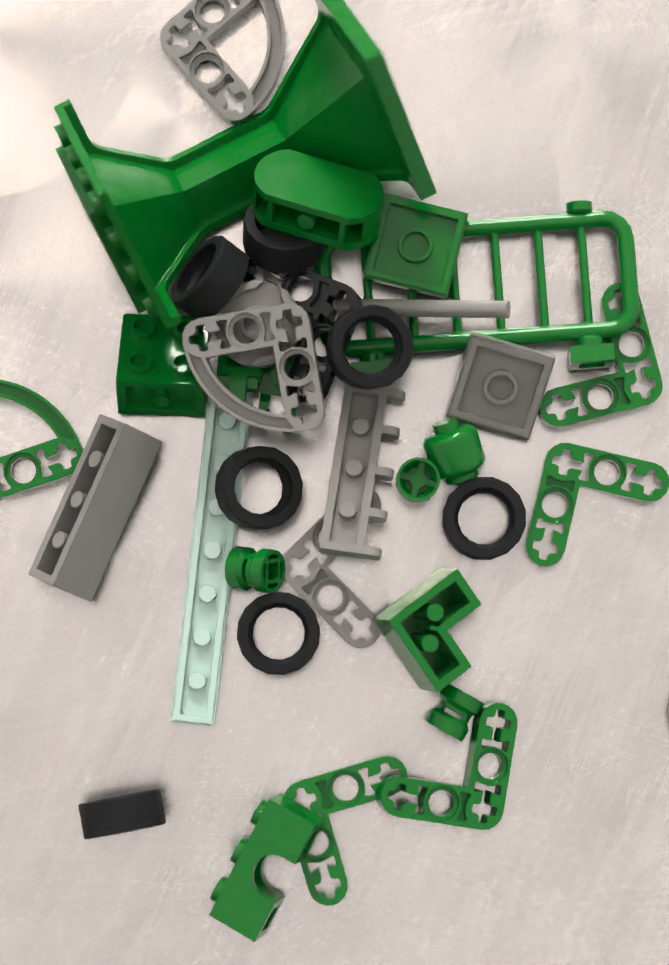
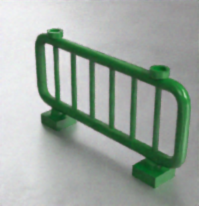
M578 200L566 204V213L467 220L463 238L490 236L495 301H504L499 235L533 233L541 326L506 329L505 318H496L497 329L473 332L518 345L577 341V345L569 347V371L613 367L615 362L614 343H603V339L624 335L633 328L639 317L640 309L634 236L631 226L624 217L613 211H592L591 201ZM604 227L611 229L617 238L622 312L615 320L593 322L585 229ZM577 229L584 323L549 325L542 232ZM371 243L361 248L362 276ZM325 245L322 257L314 264L315 273L332 279L331 257L338 248ZM457 262L450 286L451 300H460ZM363 279L364 299H373L372 281ZM407 290V298L416 300V292ZM409 317L414 345L413 353L466 349L471 331L462 332L461 318H453L454 333L419 335L418 317ZM325 318L322 324H328L333 326V324L335 323V318L333 323H331L327 318ZM366 321L367 339L350 340L345 357H359L360 362H351V366L359 372L372 374L388 367L392 359H386L385 355L394 354L395 344L393 337L376 338L375 323ZM328 334L320 335L321 341L326 346Z

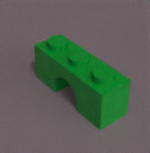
M282 794L270 798L268 802L263 799L252 815L250 823L254 824L255 827L249 839L243 838L231 856L230 861L235 863L233 870L228 878L223 876L212 892L210 899L215 904L209 915L253 942L264 936L285 898V895L273 889L266 882L263 874L265 859L268 855H277L293 864L302 861L309 853L326 819Z

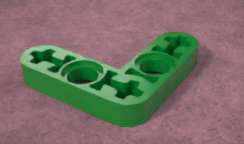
M620 283L609 286L601 296L599 303L603 321L615 320L620 316L617 308L610 309L608 305L614 299L615 292H620L621 295ZM640 296L638 325L634 324L633 328L626 333H633L641 338L643 342L642 352L636 357L625 356L619 348L621 336L608 338L609 343H614L616 373L547 391L543 396L538 411L542 422L547 426L564 428L646 407L655 402L661 395L663 389L662 378ZM644 359L648 360L649 367L643 366L640 369L643 380L646 382L652 381L653 388L647 392L648 398H642L640 392L632 393L630 386L637 382L634 369L626 373L624 365H636ZM602 385L610 390L612 402L608 408L598 410L590 405L588 393L592 387ZM580 390V404L586 415L579 416L578 407L566 410L563 420H558L556 414L547 413L546 407L552 404V397L558 396L561 403H566L576 399L572 391Z
M560 443L555 445L547 452L543 462L525 540L527 558L532 564L539 567H549L562 559L579 487L639 502L651 503L661 499L667 493L669 488L667 471L656 463L576 444ZM563 451H567L570 453L569 458L571 461L583 464L584 455L591 456L592 459L586 469L587 481L579 480L582 470L571 468L566 471L565 475L559 474V466L552 464L553 457H560ZM610 461L617 466L619 474L614 484L603 485L596 480L594 469L599 462ZM626 464L634 466L631 472L632 476L644 477L648 471L654 472V480L660 482V488L651 490L650 494L647 495L643 493V485L630 482L628 483L629 491L622 490L621 487L627 477ZM549 493H558L566 500V511L558 518L550 517L543 511L542 501ZM538 519L549 525H563L561 533L556 530L552 531L550 544L557 546L556 553L548 554L546 560L540 559L539 551L533 549V542L541 541L545 532V528L536 527Z
M488 702L482 706L478 715L474 717L463 785L399 775L389 776L381 781L376 790V801L379 807L384 812L401 818L479 830H488L495 827L501 821L504 812L517 731L515 712L508 705ZM496 710H499L498 717L505 719L504 727L496 728L494 741L503 742L502 749L490 745H482V739L492 741L493 727L486 725L487 717H494ZM487 753H493L499 761L497 773L490 778H484L478 770L480 758ZM475 782L486 786H495L494 793L485 790L484 803L491 806L490 814H483L481 821H479L478 814L472 812L473 804H480L483 796V790L474 789ZM398 784H401V791L419 795L418 804L399 801L397 808H394V801L388 799V792L396 791ZM419 786H423V788H422V790H421V792H420V794H419V789H418V787H419ZM438 790H444L450 797L449 809L441 815H434L429 808L430 796ZM417 805H418V808H419V812H418V813L414 812L415 809L417 808Z
M390 755L379 756L301 779L292 783L286 790L285 796L291 800L297 797L296 790L299 788H304L307 794L314 793L316 800L310 803V810L317 815L321 813L322 817L326 819L320 831L325 833L328 838V848L320 855L308 853L306 858L300 861L308 890L317 903L325 906L335 905L345 897L348 889L346 873L328 814L376 800V790L381 781L371 784L375 793L365 795V783L358 772L360 769L368 768V777L381 772V764L388 763L391 769H399L400 776L407 777V770L403 762L397 757ZM341 775L352 776L358 783V792L350 800H341L333 792V783ZM398 784L396 791H389L388 796L400 792L401 784ZM334 856L336 864H327L331 879L339 878L341 885L335 887L334 896L327 897L325 891H317L315 885L321 883L319 867L310 871L308 863H320Z

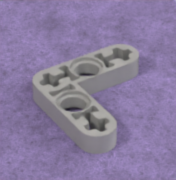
M374 491L371 508L381 509L380 497ZM323 515L284 554L283 558L286 568L284 579L348 644L356 648L369 647L379 638L380 629L373 620L375 614L328 568L339 555L321 553L328 557L322 564L315 557L307 566L311 573L306 578L300 574L293 578L288 573L292 569L289 563L291 557L295 556L298 559H302L310 552L309 549L303 547L307 540L311 539L316 550L320 552L318 533L321 527H323ZM324 586H336L343 593V602L336 610H325L319 605L318 593ZM350 601H353L358 606V609L351 613L359 621L367 617L373 623L369 627L372 636L368 640L363 637H359L356 640L352 639L349 634L352 632L353 627L346 619L343 620L341 626H338L333 621L334 617L339 616L346 610Z

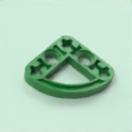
M0 380V399L12 401L30 409L40 416L58 437L0 457V466L3 465L4 478L11 487L9 490L3 491V483L0 482L1 501L72 477L84 449L72 425L48 400L22 385ZM63 445L69 451H76L77 457L71 459L72 467L65 469L61 463L50 465L48 468L52 475L44 477V465L37 456V453L45 451L44 456L48 460L59 455V447ZM20 459H29L36 467L35 477L28 483H18L12 476L13 465Z

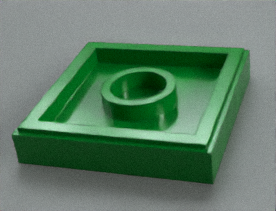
M384 193L380 230L377 237L371 242L362 278L447 300L469 213Z

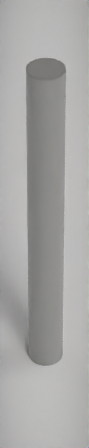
M346 299L337 301V314L342 309H350L351 304ZM361 299L362 306L374 304L388 307L401 317L509 318L511 311L510 301Z

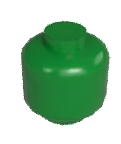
M457 417L447 418L432 425L434 432L424 439L423 448L427 459L432 461L438 468L440 479L446 480L447 485H455L477 477L480 474L478 469L485 463V453L476 427L469 423H459Z

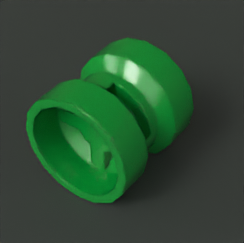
M415 457L407 460L401 465L396 475L398 493L403 499L411 503L428 501L435 495L440 485L438 468L432 461L426 458Z
M237 546L229 552L225 562V578L232 589L248 591L254 587L259 592L274 593L282 586L285 578V560L278 550L261 549L256 552L251 547Z
M448 684L440 692L441 701L438 706L430 709L425 721L454 738L463 741L469 731L467 724L470 718L478 715L484 703ZM447 707L461 715L462 718L459 720L444 711Z

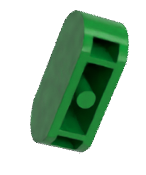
M290 149L279 150L262 158L255 168L252 210L255 218L262 226L344 251H350L367 246L377 237L380 230L384 191L382 184L372 173Z

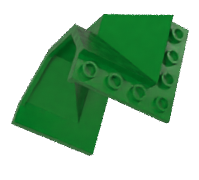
M315 0L318 6L317 19L270 103L264 110L174 156L161 158L97 145L89 139L69 99L53 107L61 123L53 126L62 143V146L55 150L139 314L146 310L150 318L159 314L166 330L182 322L168 294L171 283L208 233L245 215L247 208L253 201L255 168L259 161L270 153L290 149L372 173L379 181H404L410 184L421 201L437 193L383 53L344 0Z

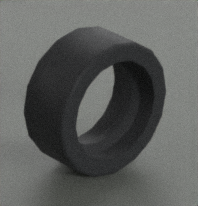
M252 204L247 208L243 220V245L246 255L254 264L267 271L285 274L305 270L313 266L322 257L325 244L305 238L297 241L283 242L263 235L260 231L266 227L262 226L255 218Z
M213 236L194 251L180 270L172 286L170 296L172 302L194 319L215 316L226 306L243 282L248 270L249 258L242 250L223 236Z
M371 304L353 308L337 318L328 332L325 348L328 364L337 378L350 387L370 390L389 386L403 376L411 364L414 345L411 330L400 315L388 307ZM366 321L377 322L386 327L393 336L395 344L394 357L388 367L372 374L359 372L352 367L346 359L344 351L345 338L351 328Z
M254 446L234 452L222 463L216 475L215 495L219 508L233 523L242 528L269 529L283 524L295 513L302 498L303 482L298 467L289 455L274 447ZM262 462L272 466L278 472L282 482V495L278 504L272 510L262 514L251 513L244 509L237 501L234 490L235 479L240 470L247 464Z
M476 477L461 483L449 495L443 509V529L448 542L460 554L474 560H492L508 553L520 541L526 527V509L520 495L508 483L494 477ZM478 493H490L499 497L506 504L509 511V526L506 533L498 541L491 544H477L470 541L462 533L458 524V513L462 504L470 496Z
M268 593L257 597L244 609L238 622L237 641L242 655L253 667L267 674L285 675L301 669L312 659L319 645L320 627L315 612L303 599L290 593ZM275 607L286 608L295 612L301 619L305 629L304 641L300 649L293 656L285 659H271L263 655L256 647L253 639V627L257 618L266 610Z
M160 789L106 798L78 805L84 839L115 835L166 823Z

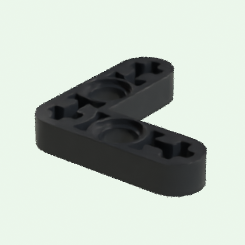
M249 259L248 270L243 282L257 280L254 277L256 271H264L265 269L254 264ZM307 269L288 273L286 276L283 273L269 271L276 278L283 280L281 287L287 290L290 295L292 287L297 281L306 279L313 283V293L305 301L295 302L303 307L308 315L312 316L311 325L314 342L320 335L328 334L332 327L322 323L325 318L333 323L337 312L332 306L334 299L341 301L344 295H346V300L351 304L349 310L362 306V300L359 295L347 284ZM342 309V310L339 312L337 318H339L340 316H342L343 314H345V313L348 312L349 310H343V309ZM356 325L351 328V330L345 338V352L354 333ZM306 338L302 340L300 347L307 348ZM296 354L288 373L291 379L301 380L308 375L310 365L306 364L307 358L304 355ZM317 356L318 365L326 367L324 372L319 370L325 399L336 375L328 364L327 356ZM288 386L290 396L294 393H299L302 406H316L308 404L306 393L302 396V389Z

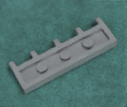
M345 383L320 539V553L368 560L381 559L382 550L380 548L365 545L369 521L379 523L387 521V511L371 508L375 480H393L394 470L378 466L382 439H399L400 429L395 426L384 425L387 402H405L406 392L403 390L385 387L364 390L350 387Z

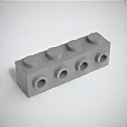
M100 414L28 575L91 602L97 588L101 584L103 574L114 549L120 541L130 513L137 503L147 475L155 463L162 441L126 423Z

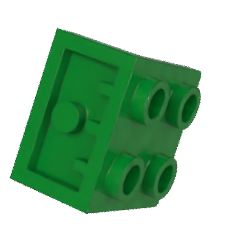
M149 314L123 315L116 374L118 413L205 417L206 393L190 369L182 343V333L185 327L195 320L193 317L180 316L182 322L166 330L159 315L151 318ZM204 326L198 327V335L192 337V344L200 345L202 351H206L208 348L209 332H206Z

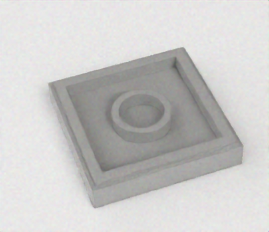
M471 331L446 408V416L457 417V419L529 440L556 360L555 355Z

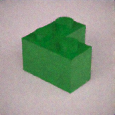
M439 568L375 616L373 620L420 689L438 693L472 667L448 630L482 604L458 568Z

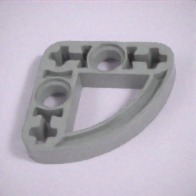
M193 0L167 21L161 29L160 42L165 54L216 114L228 124L235 125L255 115L265 104L278 81L285 53L284 21L278 0H234L238 5L235 8H232L229 0ZM209 1L219 2L225 9L223 18L216 23L206 22L200 15L201 8ZM258 2L267 26V49L261 71L249 89L209 42ZM193 16L198 27L205 33L199 36L197 29H194L187 36L189 45L183 49L179 44L172 48L170 46L173 42L171 33L175 30L179 34H184L192 27L188 18ZM203 61L215 62L220 68L217 79L210 83L201 82L197 79L195 70L199 63ZM228 78L232 81V83L226 85L229 93L236 99L241 96L245 97L242 102L244 111L238 113L235 109L229 113L225 110L228 107L227 99L219 89H221ZM219 90L216 97L211 96L210 93Z
M282 303L198 318L191 321L185 327L182 333V343L190 369L205 393L224 411L249 425L279 432L310 431L317 428L323 422L326 407L310 317L303 307L294 303ZM292 311L294 317L302 319V325L295 327L296 340L299 342L306 338L307 348L292 347L283 352L281 351V342L290 343L287 330L279 329L278 321L285 319V312ZM244 318L253 319L259 327L257 338L249 344L239 342L234 334L236 324ZM227 321L226 336L231 344L230 348L223 349L224 340L222 339L208 342V350L202 351L200 345L192 344V337L198 335V327L204 326L206 332L209 333L221 332L222 329L219 326V322ZM273 347L284 414L259 409L237 397L216 375L208 358ZM295 354L304 355L310 363L308 375L301 380L291 379L285 370L287 359ZM314 382L315 391H305L308 404L317 406V413L310 415V423L304 424L302 417H294L293 409L300 407L299 393L289 396L288 386L303 387Z

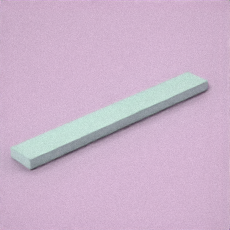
M247 392L246 403L252 405L253 392ZM209 396L170 722L214 727L231 589L225 578V562L229 552L236 546L238 525L230 521L219 508L215 495V482L222 463L234 452L247 448L249 424L227 414ZM244 468L240 470L235 479L234 490L239 503L241 502Z

